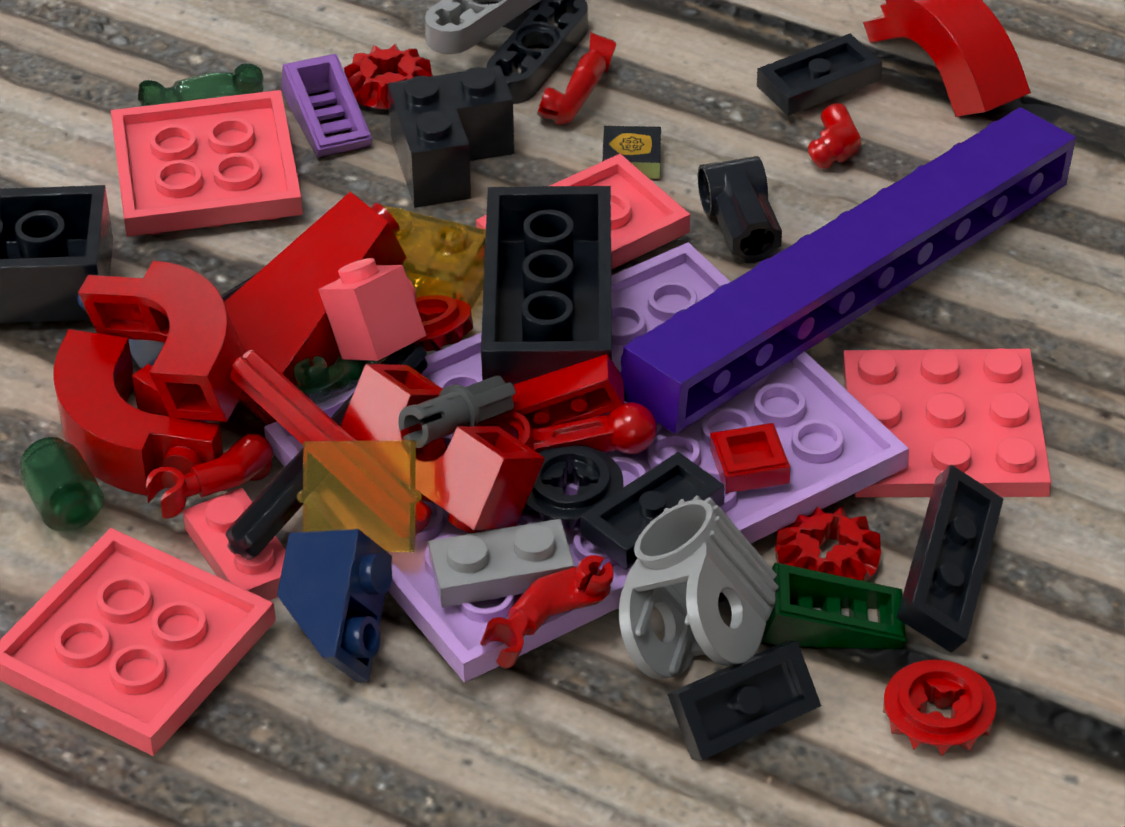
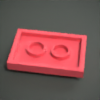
M621 154L550 185L611 186V270L690 233V213ZM486 215L476 219V238L484 245L486 239Z

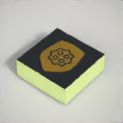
M604 126L602 162L621 154L649 179H660L661 127Z

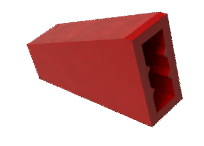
M350 191L229 297L224 304L243 346L244 353L248 350H257L307 397L311 398L340 355L318 289L340 279L338 272L340 268L362 259L374 258L376 265H402L407 257L395 235L400 231V227L394 217L381 204L376 202L370 207ZM242 390L238 400L266 425L276 422L270 414Z

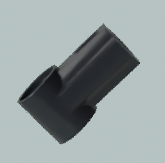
M752 156L699 165L697 179L703 211L708 217H717L732 254L741 256L746 263L760 262L767 259L774 249L781 247L782 229L768 200L767 177L760 157Z

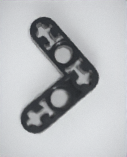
M541 0L502 26L514 30V32L489 59L486 68L501 67L513 98V104H519L532 98L586 36L588 32V5L585 0ZM485 1L478 4L490 5L498 2ZM541 45L549 48L534 50L527 47Z

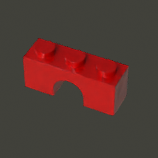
M365 364L340 427L384 467L404 481L403 484L417 497L424 501L434 502L449 513V522L457 528L468 533H478L486 530L516 526L545 457L499 426H457L448 448L444 438L430 442L427 446L421 448L411 447L405 442L403 437L421 430L422 425L417 424L400 431L398 427L400 411L404 407L417 405L439 397L443 389L408 365Z

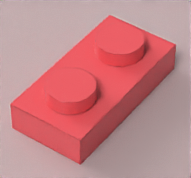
M242 487L182 510L185 530L217 577L267 600L277 598L286 552L278 538L275 536L256 558L249 560L240 554H233L227 547L229 542L226 537L227 529L252 503Z

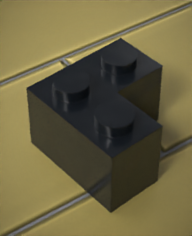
M500 66L474 67L462 72L430 77L417 76L409 80L388 83L391 138L414 208L471 199L470 161L514 154L513 98Z

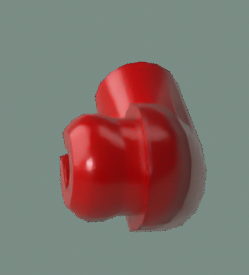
M839 103L827 106L821 114V121L825 129L820 132V138L809 143L807 149L810 157L820 169H828L836 161L839 163L847 161L858 153L861 146V137L846 106Z

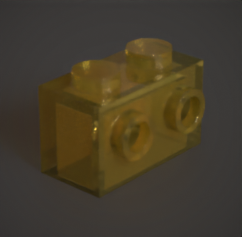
M382 205L394 217L400 227V231L395 235L407 257L402 265L406 276L415 288L416 297L429 295L449 296L468 303L472 310L484 287L486 230Z

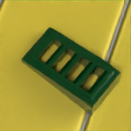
M774 563L772 569L777 576L773 580L779 587L775 590L774 608L766 621L761 643L778 645L785 641H798L800 647L902 649L906 642L905 623L896 618L903 595L902 589ZM813 607H821V611L813 609ZM841 608H849V616L841 615ZM867 609H877L878 622L868 621Z

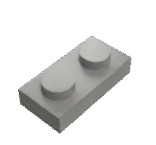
M561 519L428 541L429 560L442 608L462 603L501 598L508 595L524 594L536 579L575 567Z

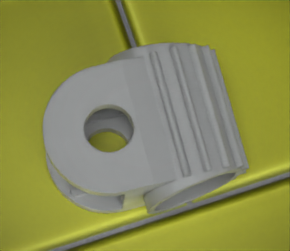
M698 495L691 501L685 502L681 499L678 505L670 509L665 508L662 514L650 521L637 538L634 547L637 560L628 572L619 602V624L627 652L635 665L644 674L654 679H667L681 675L689 667L693 656L706 654L711 660L724 666L741 664L752 658L759 648L766 621L774 608L775 590L779 587L773 580L777 574L710 497L705 501L701 500ZM720 592L727 597L731 607L732 619L730 626H727L720 616L718 608ZM654 606L660 611L664 620L665 636L663 641L657 638L652 628L651 613Z

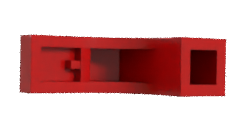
M886 0V3L880 5L883 15L863 22L870 43L906 37L918 43L929 54L941 74L955 117L987 112L1031 93L1021 62L1009 36L997 17L982 0Z
M152 261L143 278L88 275L78 294L97 333L128 337L133 340L165 343L149 373L169 417L227 422L242 392V389L231 380L232 364L238 357L244 354V350L223 299L212 283L192 269L161 261Z
M68 329L56 355L53 380L63 437L74 458L89 473L118 489L147 496L146 481L152 470L168 466L180 470L184 475L189 473L190 467L218 459L223 454L220 424L151 414L127 403L134 387L132 378L134 372L128 337Z

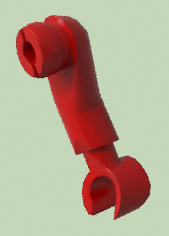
M590 32L589 53H585L580 58L565 94L560 93L554 88H546L537 115L544 119L554 120L555 124L560 125L573 121L603 73H608L616 42Z
M247 434L238 439L218 459L192 466L187 474L183 475L180 470L168 466L154 469L150 472L146 481L148 503L159 491L169 487L170 489L162 496L160 502L163 518H173L185 508L186 498L199 494L202 498L241 486L248 480H261L269 475L272 468L273 449L269 441L259 434Z
M590 555L582 559L577 567L536 579L508 611V619L496 617L488 621L480 644L486 646L493 641L505 643L509 648L500 651L496 663L502 668H511L517 662L524 644L523 637L525 635H533L551 615L598 604L609 595L610 585L614 578L611 563H606L600 570L599 568L604 557Z

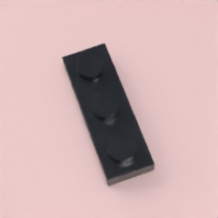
M953 465L948 466L935 479L896 616L897 619L950 653L968 639L1004 498Z

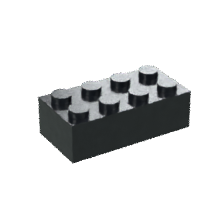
M105 185L0 189V323L91 320L87 311L79 306L77 297L78 291L88 275L110 276L113 233Z
M611 186L488 187L481 336L482 380L493 376H501L505 383L510 382L514 385L608 354L612 361Z

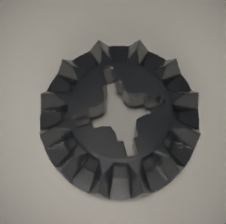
M573 445L543 450L539 454L545 457V460L525 504L524 511L528 514H539L542 522L561 519L567 523L572 531L576 522L580 520V515L624 487L622 471L610 456L591 447ZM574 477V485H577L578 490L575 495H564V485H567V478Z

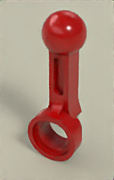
M634 402L624 403V406L614 409L607 415L536 430L531 429L530 423L524 415L513 410L478 424V426H499L537 453L550 448L581 445L604 453L617 450L624 454H637L646 450L653 443L657 432V424L652 412L645 406Z

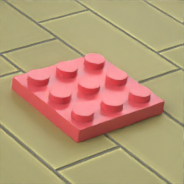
M281 90L111 110L126 237L146 234L157 235L170 231L202 227L213 228L226 224L276 220L282 217L303 215L301 192Z
M1030 348L843 350L842 366L845 389L909 448L907 468L856 492L855 497H931L936 477L950 465L958 468L1001 497L1050 496L1051 477Z
M110 528L0 639V681L154 756L276 622L274 603Z

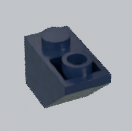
M360 529L289 533L277 597L325 660L355 682H369L373 658L380 647L379 625L385 593L389 590L392 582V555Z

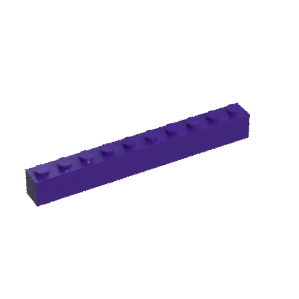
M1022 107L1000 120L990 123L982 131L962 143L955 144L950 150L929 163L920 165L909 175L887 188H882L874 196L851 210L842 212L836 219L813 233L804 235L796 243L770 259L761 261L755 268L730 283L721 285L712 294L687 309L678 311L672 318L644 335L632 339L623 347L620 361L621 376L624 383V401L639 403L652 412L657 423L677 434L790 362L804 351L812 348L1066 186L1076 137Z

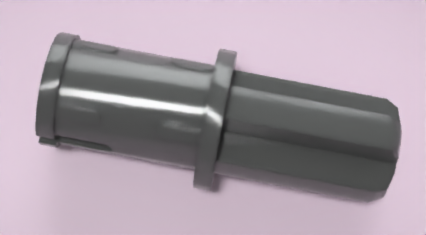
M493 376L466 387L458 384L450 385L440 392L439 397L417 405L404 407L398 417V427L401 431L421 424V430L403 437L405 442L411 447L421 448L427 446L430 442L454 434L457 426H478L482 422L509 413L514 408L512 396L516 394V390L512 383H505L501 376Z

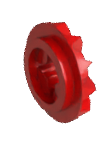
M396 44L390 49H380L377 46H373L370 54L356 53L352 63L344 67L345 75L356 101L364 106L377 109H389L388 83L409 80L417 76H433L429 59L420 57L417 49L411 48L401 51Z
M429 295L416 299V306L427 336L414 342L415 346L421 344L427 352L432 350L439 351L443 346L460 342L463 339V335H466L473 329L471 307L468 303L444 295Z
M817 506L813 514L809 516L799 514L794 523L777 531L775 556L777 563L867 582L876 573L881 562L880 533L869 529L866 516L848 518L843 506L834 514L824 513ZM826 539L838 541V545H835L831 551H827L825 558H821L819 546H822Z
M925 660L902 668L890 679L884 693L883 713L889 717L891 733L908 736L913 750L923 744L934 745L943 756L950 746L958 745L970 751L979 736H989L996 713V699L987 681L974 670L952 661ZM927 702H933L940 709L951 706V718L944 717L938 711L927 714Z

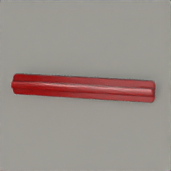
M248 350L233 362V369L230 373L231 380L401 536L411 539L428 525L432 514L430 507L257 350Z

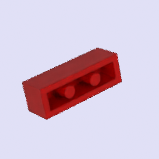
M608 354L514 384L516 394L512 396L514 402L512 410L524 415L529 421L531 429L536 430L596 417L624 406V383L615 364L611 361Z

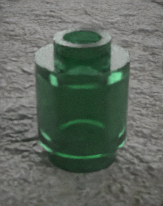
M46 437L32 443L24 451L20 460V480L44 523L56 531H71L82 528L90 523L102 508L104 494L79 450L61 438Z

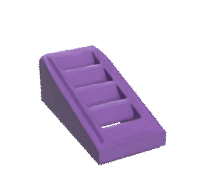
M336 53L283 64L281 89L292 113L317 157L372 146V136ZM328 91V93L315 95L311 97L308 96V94ZM334 103L336 105L328 108L314 110L315 107H320ZM341 116L344 119L325 124L319 123V121L337 118ZM350 130L349 133L325 137L326 134Z

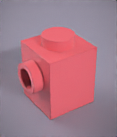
M374 258L362 259L338 270L340 279L318 289L341 357L344 360L378 361L427 336L416 306L415 288L406 276L403 265H376Z

